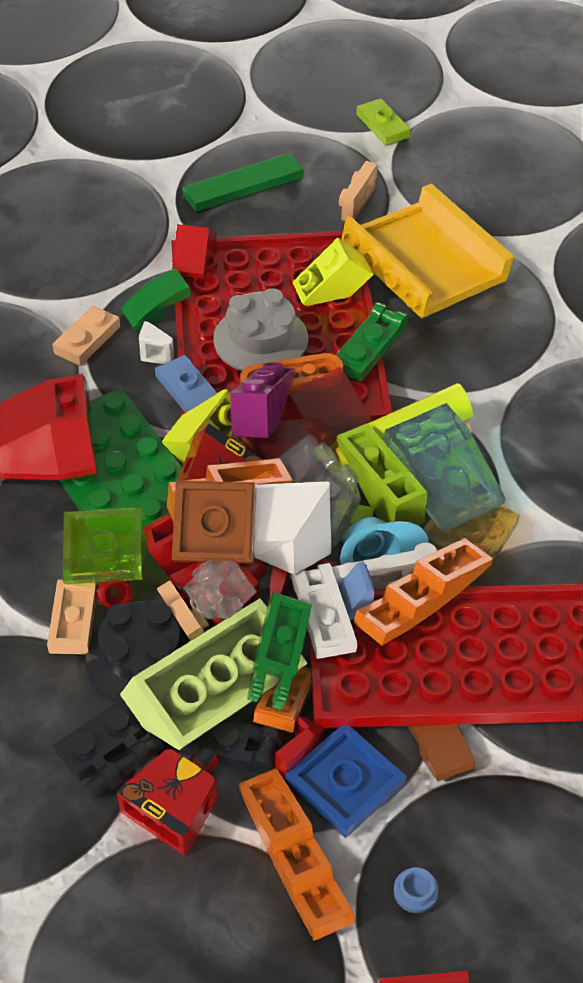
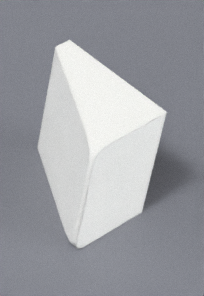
M145 321L139 334L141 361L165 364L174 360L173 338Z

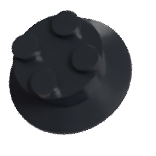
M146 601L115 604L107 610V616L91 637L89 653L85 655L88 676L102 694L118 701L122 698L120 694L132 677L189 643L190 639L166 604Z

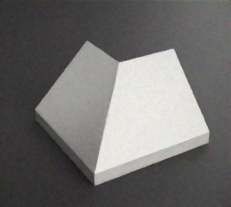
M329 481L257 485L254 533L255 558L295 575L331 554Z

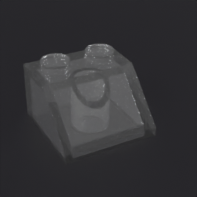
M308 435L279 458L289 473L292 483L329 481L331 547L333 548L339 544L361 501L357 487L359 478L349 465L342 466L337 461L335 454L327 444L322 443L319 445Z

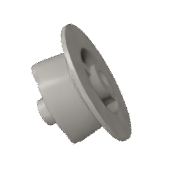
M267 289L264 292H251L233 296L229 300L226 316L219 322L214 332V347L217 354L225 363L240 371L254 364L302 357L308 346V332L304 323L295 315L293 306L283 297L282 292L278 289Z

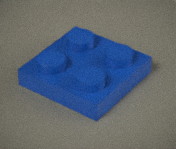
M340 726L285 774V782L345 838L403 787L406 781L405 774L350 726Z

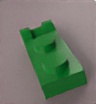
M377 302L369 317L336 354L343 362V374L362 382L404 331L409 315L401 311L394 313L388 310L387 305ZM382 323H386V324H388L389 326H388V327H384V326H382L381 324H382Z

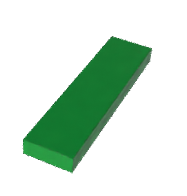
M290 153L183 186V196L194 211L199 212L303 178L304 169Z

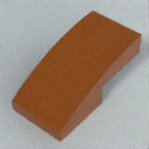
M457 724L407 726L419 743V753L437 782L476 768L475 760Z

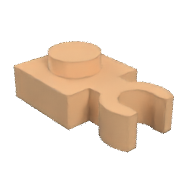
M170 580L157 588L190 641L205 633L203 629L209 626L197 606L192 609L188 608Z

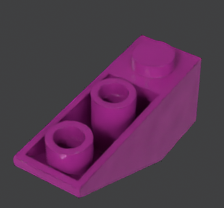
M278 362L265 363L263 367L253 372L249 378L231 392L232 436L268 438L278 428L295 376V368H284V364Z

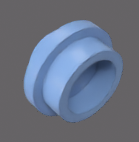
M419 867L410 868L401 872L396 878L394 897L399 906L404 910L412 913L426 912L437 901L439 893L438 884L433 875L427 870Z

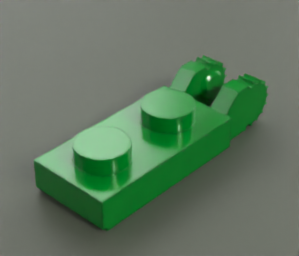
M273 592L269 600L252 668L255 672L251 679L247 695L248 700L258 702L264 690L266 674L279 678L272 697V708L283 709L289 694L291 681L297 673L312 604Z

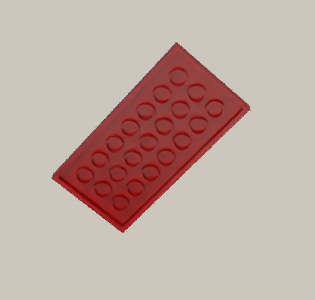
M583 584L466 587L439 610L384 645L379 644L354 624V619H352L350 622L357 640V650L353 653L317 659L309 635L314 725L321 728L583 721ZM374 589V602L383 598L386 589Z

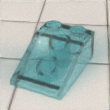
M447 403L385 430L384 442L428 492L426 512L443 533L505 504L506 498L467 425Z

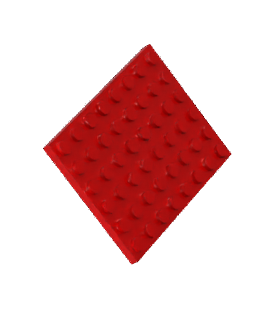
M343 231L217 238L204 279L183 277L190 288L191 296L175 303L178 358L186 355L217 393L222 390H228L231 393L240 385L242 371L225 363L217 354L214 347L215 329L226 316L229 300L233 296L251 292H264L267 289L280 290L283 297L293 306L295 315L304 323L308 332V346L303 356L322 353L336 355L371 314L373 303L369 281H366L351 297L310 306L302 304L292 282L337 238L341 240ZM171 240L172 263L174 256L175 240ZM383 358L378 361L362 382L343 374L341 382L334 387L288 394L278 428L275 431L362 426L392 413ZM181 408V416H182L183 414H185V412H184V411L182 410V408Z

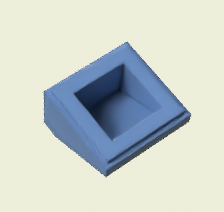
M364 561L358 562L338 586L350 620L355 618L358 609L374 602L375 590L367 565Z

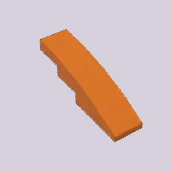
M463 538L417 560L413 573L388 584L383 598L358 609L353 623L379 644L384 645L439 610L491 566L493 558L466 538Z
M273 769L239 783L240 793L258 833L313 940H318L354 924V911L334 880L333 868L313 836L312 824L278 769Z

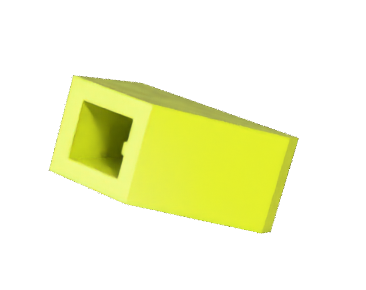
M337 238L292 283L302 304L310 306L351 297L374 274L361 252Z
M228 390L220 391L183 414L162 440V443L182 466L196 431L208 423L230 438L232 437L231 393Z

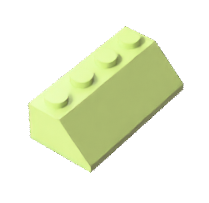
M260 598L132 677L120 695L145 730L180 750L252 702L247 699V695L255 672L252 668L267 612V607ZM302 655L300 656L297 671L307 664ZM266 674L262 694L276 686L279 678Z

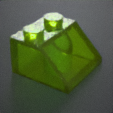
M141 507L64 512V585L143 579L146 565V538L143 530L145 523Z

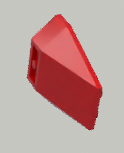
M83 374L46 380L0 403L1 479L64 480L81 478L97 473L95 449L89 429L87 409L91 407L88 381Z

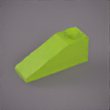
M367 423L337 435V442L370 506L374 507L376 516L386 523L398 521L412 522L416 525L424 523L428 492L373 428Z

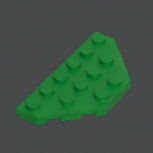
M119 388L91 400V407L87 408L89 429L95 449L97 473L81 478L60 480V483L94 532L108 534L109 530L128 533L131 539L146 541L143 527L169 514L167 509L169 482L178 480L182 467L162 443V440L125 391Z

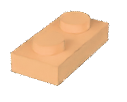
M365 161L359 172H354L349 187L342 190L339 198V206L342 207L341 220L345 221L349 215L355 220L375 190L376 163Z
M92 305L52 344L54 354L81 366L120 328L119 317Z
M57 580L47 643L49 653H89L96 605V581Z

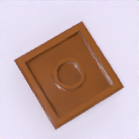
M176 481L172 560L175 562L253 564L256 483Z

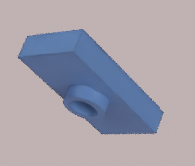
M186 355L155 368L156 378L185 413L217 394Z

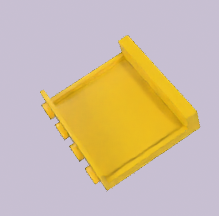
M433 184L422 187L418 203L360 225L350 215L347 216L341 238L343 242L361 252L371 271L421 318L507 281L515 257Z

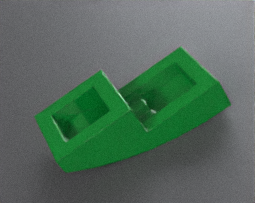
M174 268L155 278L137 291L121 307L122 314L136 332L142 329L145 321L154 324L163 320L162 309L190 297V288L177 269Z

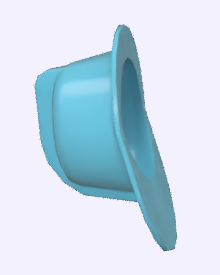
M366 517L356 521L346 533L342 534L344 546L341 549L340 562L343 565L348 562L379 558L383 555L414 551L418 544L429 543L427 533L419 525L412 522L398 521L386 523L375 517Z

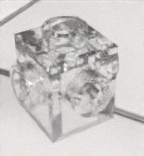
M209 560L202 563L192 572L194 578L183 587L191 598L190 604L200 616L205 617V619L230 618L240 611L243 605L257 592L234 560L220 562Z

